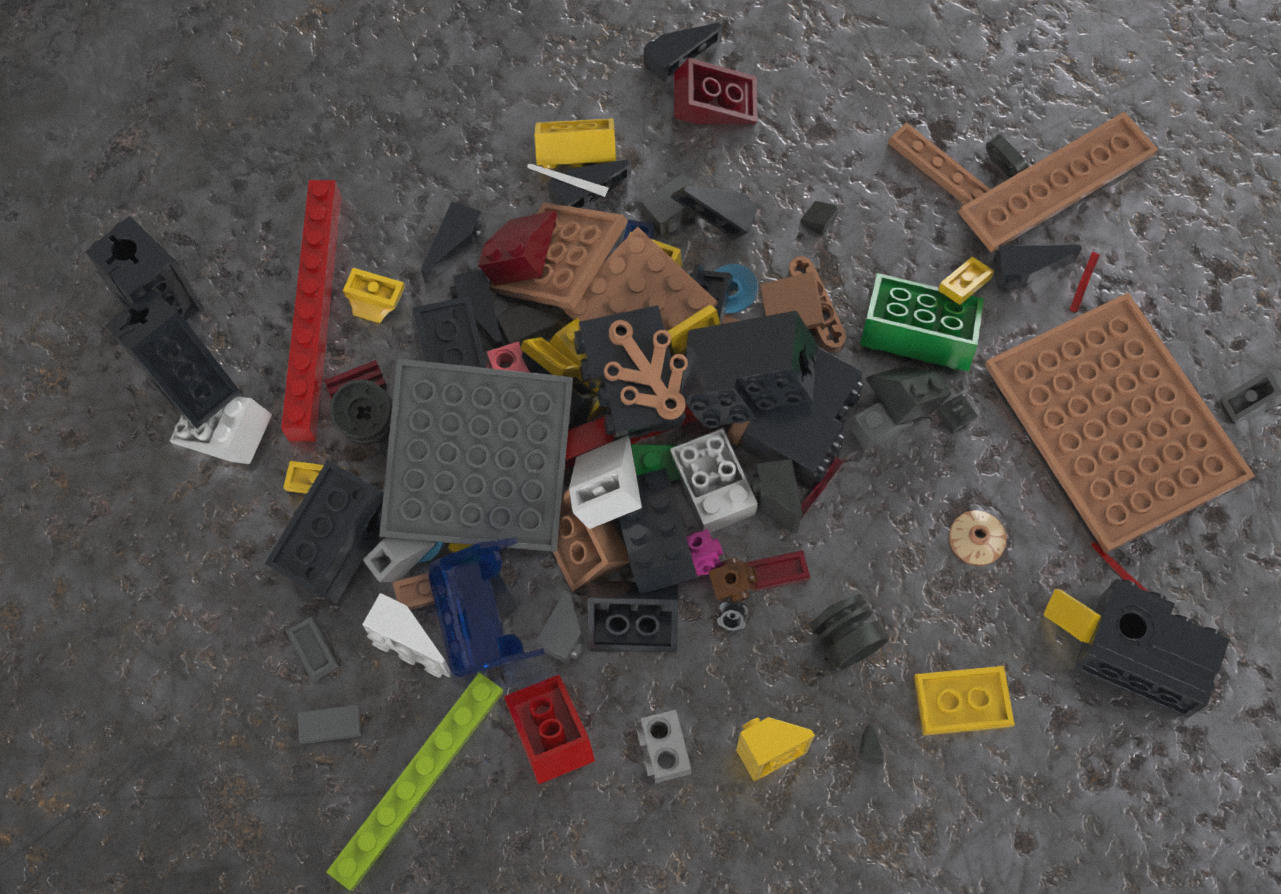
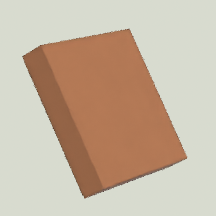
M813 271L760 284L766 316L797 311L808 329L825 325L816 276Z

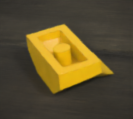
M352 268L343 293L350 301L354 316L381 323L390 311L395 310L405 285L401 281Z

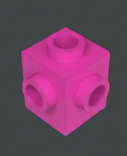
M708 529L692 533L686 537L697 576L709 574L710 570L722 567L719 558L720 555L724 554L718 538L712 540Z

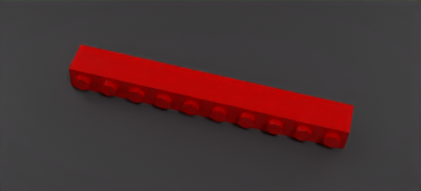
M309 180L281 425V429L288 441H317L341 206V194L336 180Z

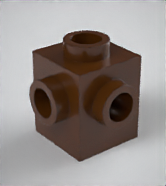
M731 558L721 562L722 567L709 571L717 600L727 601L732 599L733 603L750 598L749 593L757 591L755 583L758 582L757 573L753 565L749 566L748 562L739 561L738 558Z

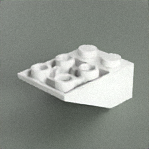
M235 397L198 429L181 415L179 422L174 428L170 442L230 462L250 464L272 414L251 398Z
M723 429L670 449L691 510L701 531L708 529L711 533L756 515L758 503Z
M628 436L576 457L569 487L572 511L589 529L642 508Z
M380 593L362 624L368 633L367 637L373 640L372 644L385 652H388L389 649L398 652V657L409 664L414 665L416 661L426 666L424 670L440 678L442 674L451 677L452 673L445 659L409 608Z

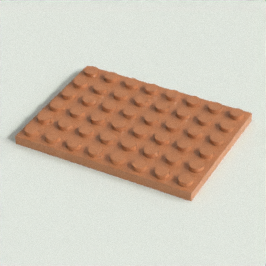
M1129 293L1121 295L987 360L985 363L987 370L1105 554L1255 477Z

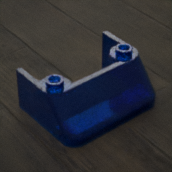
M516 537L480 542L434 560L429 566L428 577L451 671L458 677L492 670L545 655L544 648L524 653L523 644L515 634L504 635L490 578L496 577L501 571L502 558L499 550L518 543Z

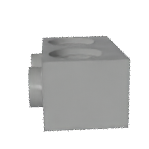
M672 710L640 718L641 728H637L636 731L640 746L646 745L649 757L644 758L647 775H654L655 783L690 775L691 765L677 711ZM655 726H663L668 734L662 739H656L650 732ZM669 755L674 758L675 765L670 769H664L658 764L659 758Z

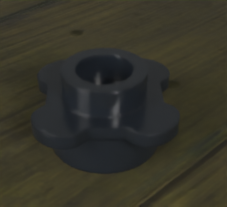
M729 601L721 602L719 606L721 615L717 618V623L730 631L745 628L746 621L744 618L748 613V606L744 603L737 605L731 604Z

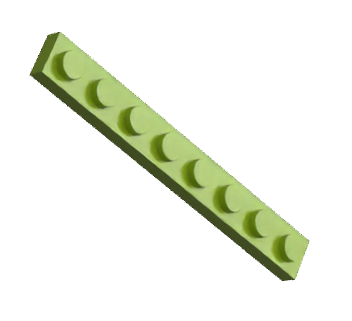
M480 672L326 871L330 876L351 892L354 891L504 693L502 688Z

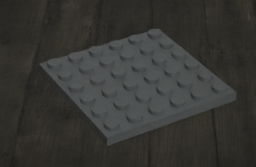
M397 359L379 536L557 552L573 377Z

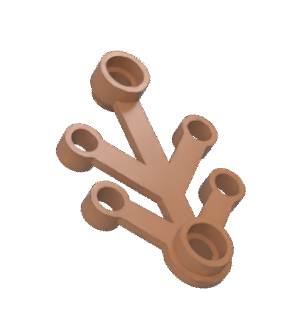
M625 320L613 322L609 329L611 342L616 345H623L640 371L622 368L617 362H609L604 368V376L609 381L619 379L651 386L656 394L638 393L635 387L627 386L621 392V401L625 405L638 404L656 408L658 414L668 420L680 417L685 410V400L679 393L682 374L688 365L687 358L682 354H676L671 358L669 367L672 373L668 389L660 379L666 348L671 342L670 333L666 330H659L654 334V352L650 364L632 338V326ZM618 327H624L627 333L619 336L615 330ZM663 335L667 338V343L660 344L656 338ZM676 359L682 360L684 367L676 368L673 365V361ZM610 367H616L619 373L616 376H611L607 370ZM631 391L635 394V398L631 401L626 400L624 393ZM672 399L675 401L676 407L669 409L666 407L665 402Z

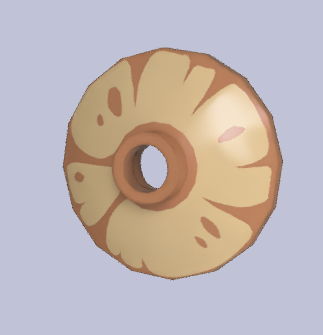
M973 510L961 514L954 520L949 530V542L952 551L959 559L970 565L983 566L992 564L1001 557L1006 548L1007 535L1004 526L995 516L984 511ZM981 531L985 537L982 539L977 538L975 532Z

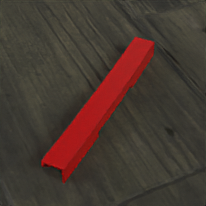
M1092 251L1072 300L1070 311L1078 312L1100 254Z

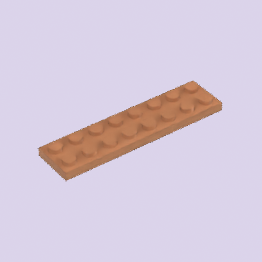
M1124 111L963 205L958 213L992 253L999 246H1004L1153 157L1158 148Z

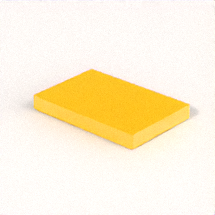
M1004 666L914 675L923 736L1008 728L1015 725Z

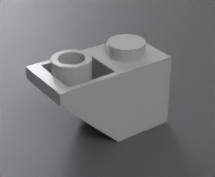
M387 537L363 561L379 582L399 581L436 542Z

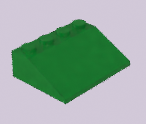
M877 273L860 345L873 350H882L898 356H907L926 363H935L955 370L969 372L978 345L984 298L970 296L959 305L939 292L938 287Z

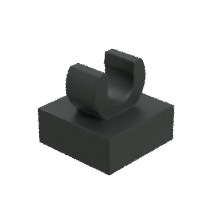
M963 394L939 406L937 410L952 433L976 421L978 417Z

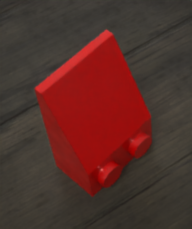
M560 675L504 696L538 784L595 762L590 739Z

